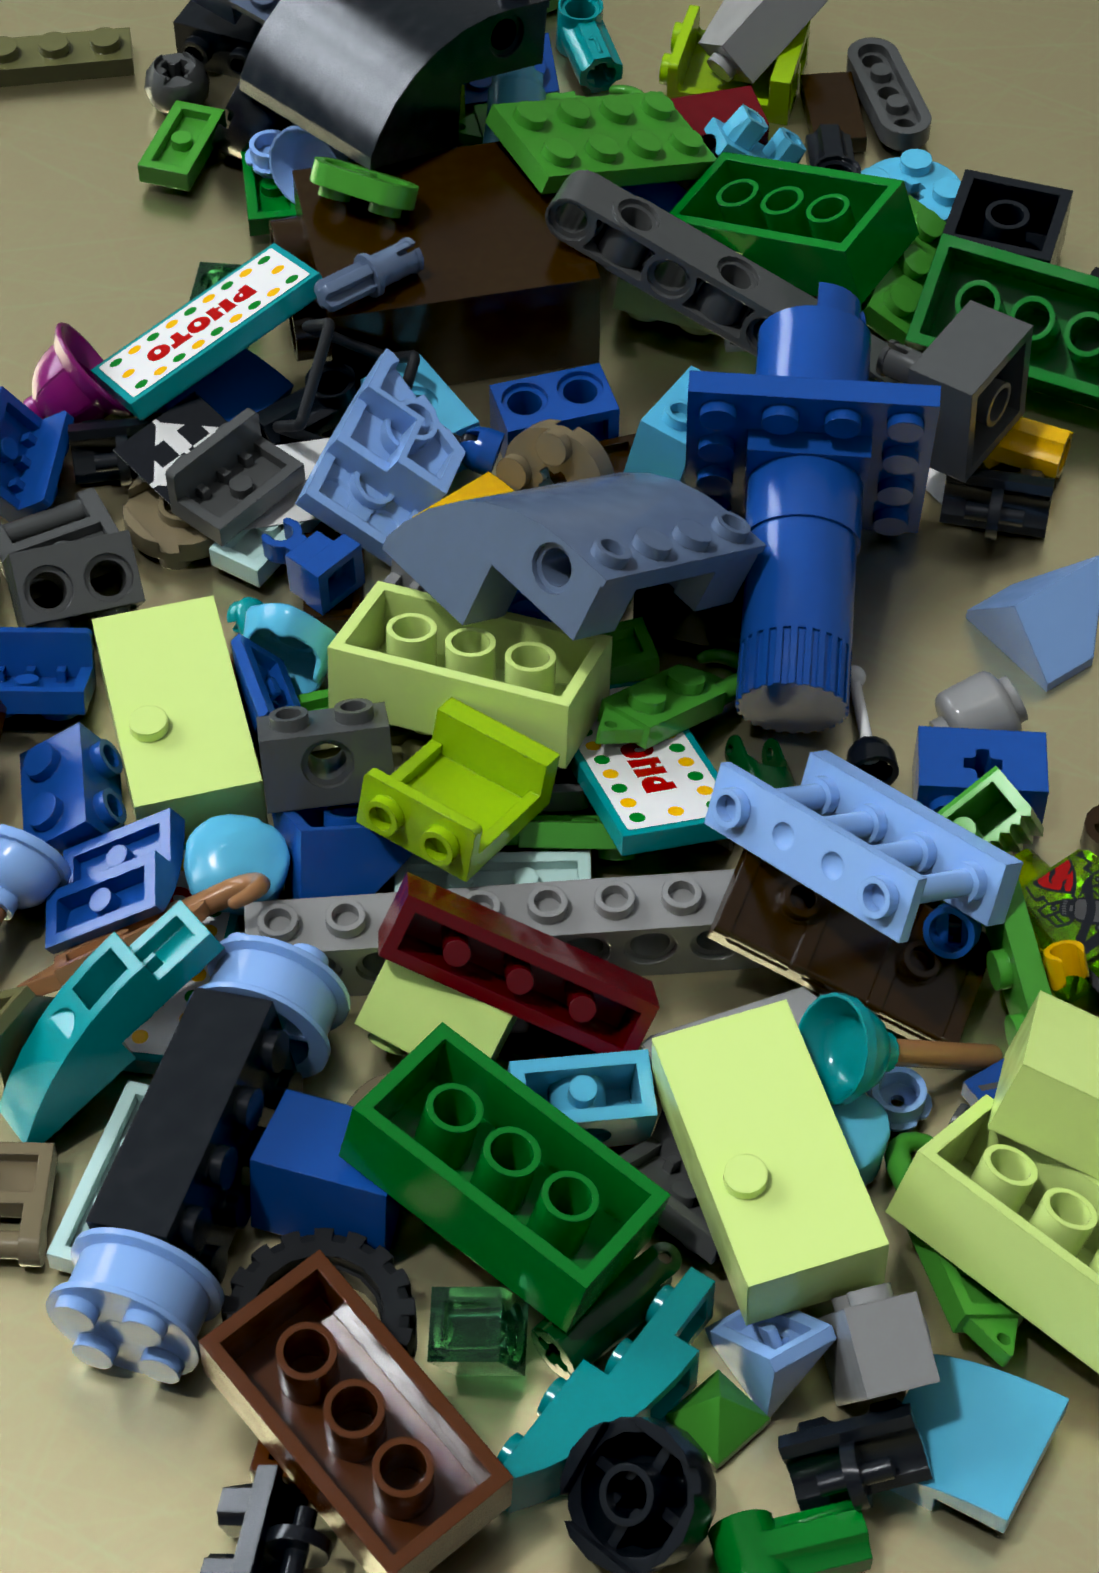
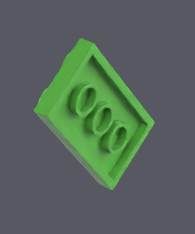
M650 91L635 94H609L595 97H568L554 100L492 104L485 123L541 194L557 193L566 178L578 170H589L597 173L621 187L699 179L717 159L703 142L701 135L692 129L675 108L673 101L664 95L663 92Z

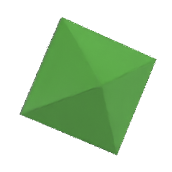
M718 1369L666 1414L665 1420L687 1431L706 1452L709 1462L718 1470L769 1425L771 1418Z

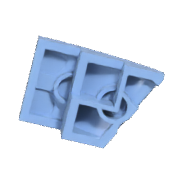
M386 349L379 356L342 416L295 504L340 534L345 533L360 543L363 549L389 566H392V558L382 550L387 536L403 522L440 501L447 494L466 451L450 429L440 423L436 410L426 396L423 394L416 397L396 369L400 360L392 351Z

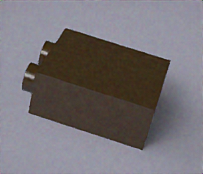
M500 141L450 148L374 169L375 171L412 182L419 186L414 210H402L401 218H390L372 213L367 210L369 201L353 196L351 202H340L318 195L319 185L309 181L312 168L292 170L296 216L269 220L271 244L276 243L318 271L322 278L353 264L354 258L358 254L367 253L372 255L397 243L404 237H410L416 242L414 247L406 250L407 253L419 247L424 257V269L421 272L409 275L385 287L384 294L378 298H372L368 295L335 312L322 309L316 299L288 318L297 361L314 359L320 339L304 332L302 324L308 320L331 318L335 323L334 331L382 350L389 349L392 352L417 351L447 385L599 363L601 278L595 260L560 241L550 232L546 225L545 213L556 193L541 194ZM349 162V163H353V164L362 166L361 164H359V163H357V162ZM332 342L326 361L336 360L351 366L356 373L358 390L361 387L360 379L367 377L377 359Z

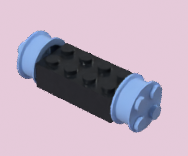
M235 932L220 941L225 949L207 964L210 980L207 984L196 987L191 994L181 1020L88 1214L86 1223L89 1229L79 1234L73 1243L71 1258L75 1267L68 1282L59 1284L52 1289L46 1301V1310L52 1323L64 1336L74 1343L72 1353L85 1364L100 1369H108L115 1365L123 1369L145 1374L156 1381L168 1384L179 1382L181 1375H185L196 1368L201 1357L197 1340L203 1322L215 1318L224 1304V1292L221 1283L227 1269V1252L237 1229H243L251 1216L250 1158L286 1089L303 1092V1078L314 1076L324 1069L331 1053L330 1042L327 1037L328 1033L339 1027L345 1021L350 1011L351 1000L345 984L328 966L329 960L325 953L309 944L297 943L293 945L275 938Z

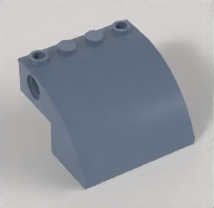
M619 472L457 501L429 508L403 522L389 534L382 550L462 626L506 615L517 590H519L574 641L615 631L637 589L668 583L675 589L673 593L693 611L732 603L758 554L764 551L766 544L751 532L750 525L741 516L727 511L706 494L678 480L652 473Z

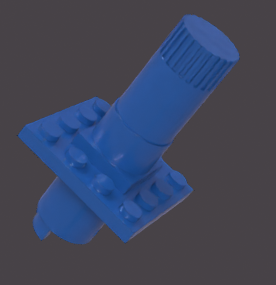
M819 282L817 305L787 308L774 313L762 323L758 332L755 374L689 371L685 484L706 494L727 511L741 516L750 525L751 532L766 544L764 551L758 554L744 580L735 706L738 714H742V718L745 721H751L752 725H759L762 729H772L780 733L789 732V734H797V732L807 734L812 731L821 732L826 728H834L836 724L840 725L843 722V718L846 719L848 717L857 555L861 548V531L875 530L877 533L887 536H896L905 532L918 533L941 400V386L869 381L871 333L866 326L865 314L861 311V303L851 291L839 285Z

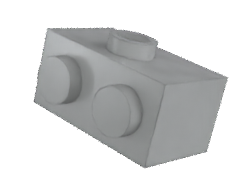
M890 1282L848 1292L846 1293L847 1295L832 1298L835 1312L817 1318L831 1324L837 1337L823 1354L836 1406L865 1401L941 1382L931 1347L929 1328L921 1310L917 1291L894 1296Z

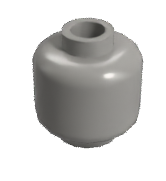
M982 671L943 690L937 695L935 708L938 718L930 721L929 725L930 727L1022 731L1021 723L1028 720V714L1017 690L1006 676L997 679L990 672Z

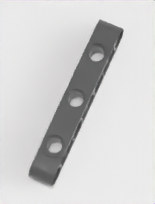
M578 170L571 173L546 209V225L550 232L560 241L597 261L607 271L757 357L758 332L760 326L768 317L778 311L795 306L817 305V299L650 201L631 194L589 170ZM871 334L869 381L900 383L876 373L879 354L884 345L888 346V343Z

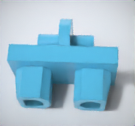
M744 104L738 108L726 123L712 117L704 128L707 135L716 139L715 152L718 157L722 152L799 163L807 150L800 137L784 127H780L766 146L759 143L758 141L768 130L769 126L758 112Z

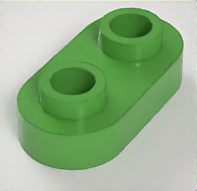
M314 157L309 181L319 185L318 195L340 202H351L353 196L369 201L368 211L390 218H401L402 210H414L419 186L412 182L375 170H369L353 163L327 157Z

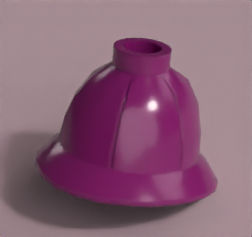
M63 322L58 323L55 327L54 344L43 354L35 367L32 377V395L26 398L23 404L41 419L65 410L74 417L73 424H79L86 420L104 419L110 414L120 417L135 416L104 390L90 371L104 361L97 351L71 325Z

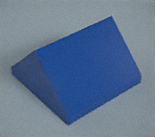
M286 1089L250 1158L251 1227L282 1236L299 1231L300 1237L314 1235V1228H334L335 1235L347 1237L348 1232L351 1231L367 1237V1243L372 1248L376 1249L381 1245L389 1252L391 1251L402 1205L339 1157L354 1106Z

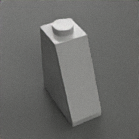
M724 0L698 43L710 56L707 63L718 77L726 82L732 80L753 84L828 0Z

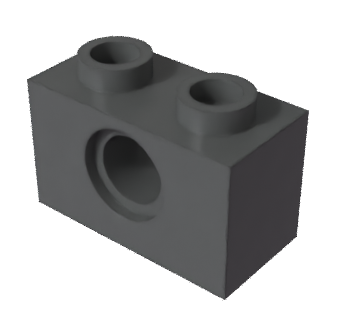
M352 698L338 702L334 708L308 711L301 706H285L273 710L268 716L256 717L268 814L359 803L363 777L372 768H377L388 775L394 772L390 726L385 702L372 703L368 699ZM322 744H334L341 748V751L336 756L328 759H319L310 754L315 747Z

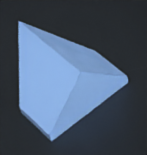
M1099 555L1014 583L968 609L966 619L1045 692H1048L1092 665L1099 617Z

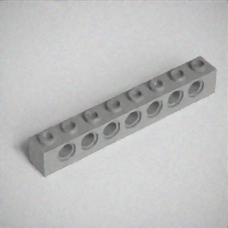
M735 869L447 889L639 976L766 968L707 938ZM397 892L252 902L244 906L245 934L275 938L293 945L297 943L312 945L320 949L328 957V966L343 981L350 996L369 995L386 960L378 956V930Z

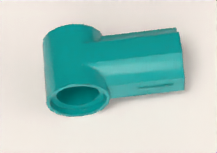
M559 0L556 49L560 54L569 59L581 86L589 88L591 93L609 91L613 83L622 79L623 64L603 22V1Z

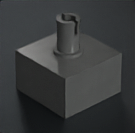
M970 300L923 353L900 344L895 339H890L888 346L884 345L876 364V373L878 375L889 377L900 383L941 386L940 411L930 468L966 483L1024 415L1033 325Z

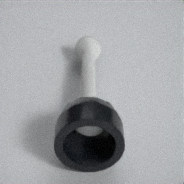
M851 665L850 692L860 739L855 741L848 749L846 761L890 786L899 775L896 753L887 740L878 736H872L862 689L866 681V673L860 666Z

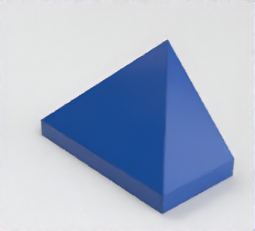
M238 633L231 640L237 684L253 746L258 748L256 717L268 716L270 712L277 708L301 706L284 661Z

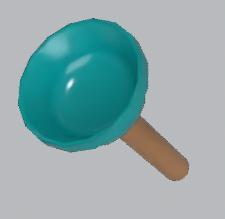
M834 992L820 995L807 1007L798 1025L831 1106L851 1104L859 1096L880 1083L884 1074L890 1072L894 1067L982 1071L1003 1059L1001 1049L994 1044L896 1039L892 1033L886 1030L885 1024L873 1011L865 1007L858 998L846 993Z

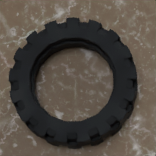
M314 1228V1235L300 1237L299 1231L280 1236V1244L272 1248L265 1244L251 1254L252 1263L246 1269L240 1266L230 1281L231 1295H224V1304L221 1308L223 1322L320 1249L352 1288L365 1294L376 1306L381 1322L412 1357H415L416 1305L415 1299L411 1294L409 1278L403 1268L399 1270L395 1268L394 1257L388 1250L381 1245L376 1249L372 1248L367 1243V1237L349 1231L347 1237L335 1235L334 1228Z

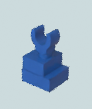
M284 518L283 526L285 539L287 540H275L267 534L261 536L264 556L273 563L286 564L290 591L304 600L306 605L322 616L366 583L361 544L345 533L333 541L317 530L307 538L303 535L302 527L296 520Z

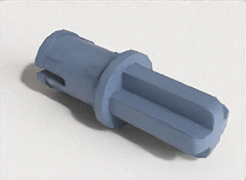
M404 237L397 243L372 255L360 253L354 258L353 264L316 282L314 292L317 296V303L322 309L335 312L368 295L372 298H378L384 294L385 287L409 275L421 272L424 269L423 254L419 247L407 253L406 250L414 247L416 243L410 237Z

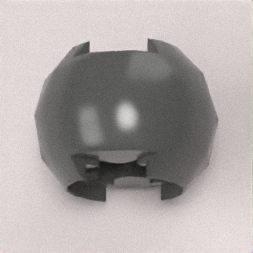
M183 52L163 56L161 54L155 58L146 71L144 89L151 105L167 116L176 100L203 105L208 98L210 79L203 63L190 53Z

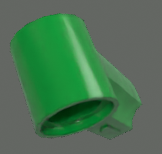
M851 1499L773 1518L772 1513L767 1510L752 1509L741 1511L719 1520L710 1528L707 1534L719 1573H858L870 1570L873 1560L869 1543V1532L861 1510H855Z

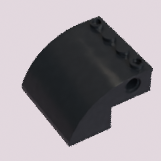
M280 0L263 24L247 56L240 76V91L369 170L458 146L462 84L543 63L546 16L550 0Z

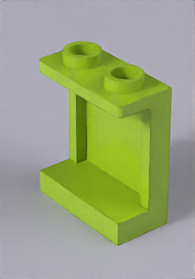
M689 5L683 23L675 22L671 37L672 54L664 53L661 61L659 83L667 85V97L677 98L751 85L768 123L787 126L799 90L800 74H804L807 65L810 21L753 84L732 80L726 82L711 70L707 63L710 56L698 43L706 31L702 30L699 26L700 6Z
M451 697L437 709L433 736L427 744L391 775L377 768H372L364 775L356 822L467 882L550 803L560 754Z

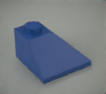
M359 803L272 813L274 827L285 838L290 853V865L285 881V890L292 899L375 894L413 853L357 823Z

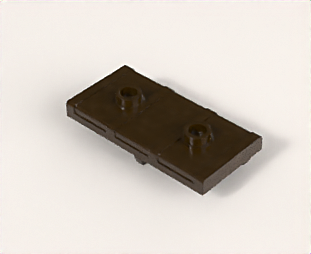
M745 848L742 851L707 935V938L820 995L838 992L858 998L865 1007L873 1011L882 1020L886 1028L907 1039L945 1042L960 1041L987 968V953L991 951L987 934L981 931L978 943L963 957L946 959L933 953L924 940L923 924L934 908L925 903L919 904L908 942L897 943ZM954 937L953 941L961 942V937Z

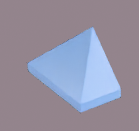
M739 1309L705 1328L710 1343L746 1394L769 1417L773 1415L837 1339L831 1324L799 1310L745 1325Z

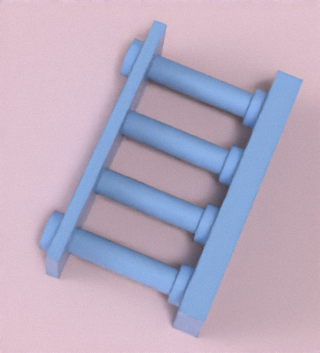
M828 750L810 752L801 785L783 788L770 786L732 762H722L704 822L707 826L897 943L908 942L919 904L943 900L987 927L1004 924L1023 866L1021 860Z

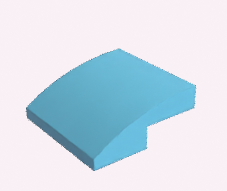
M933 1354L941 1382L909 1389L902 1404H911L931 1463L933 1479L890 1489V1491L931 1512L938 1500L1004 1534L1066 1413L1069 1398L993 1367L951 1356Z

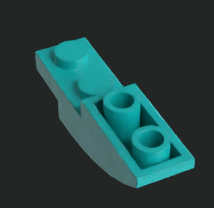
M181 899L130 946L114 931L87 957L63 985L38 1020L21 1049L8 1077L0 1101V1113L22 1142L45 1143L106 1085L110 1084L120 1072L136 1059V1056L124 1041L225 949Z
M690 1267L675 1288L667 1284L657 1293L645 1317L646 1326L634 1341L625 1338L617 1345L605 1366L604 1372L583 1359L568 1380L559 1377L549 1386L537 1409L538 1419L524 1436L520 1433L512 1435L497 1456L499 1461L514 1477L511 1506L505 1510L510 1514L546 1502L560 1495V1478L570 1450L589 1428L601 1422H611L619 1417H656L666 1421V1414L692 1392L697 1386L700 1350L691 1345L713 1317L715 1281Z

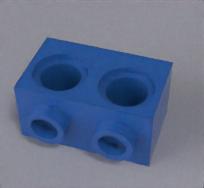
M600 363L489 385L490 427L505 433L500 449L502 458L505 457L508 445L518 434L531 425L547 419L561 420L556 425L565 426L572 431L580 427L593 435L597 441L619 437L620 409Z

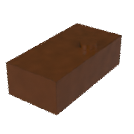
M320 1249L198 1341L204 1373L367 1573H429L511 1506L514 1477Z

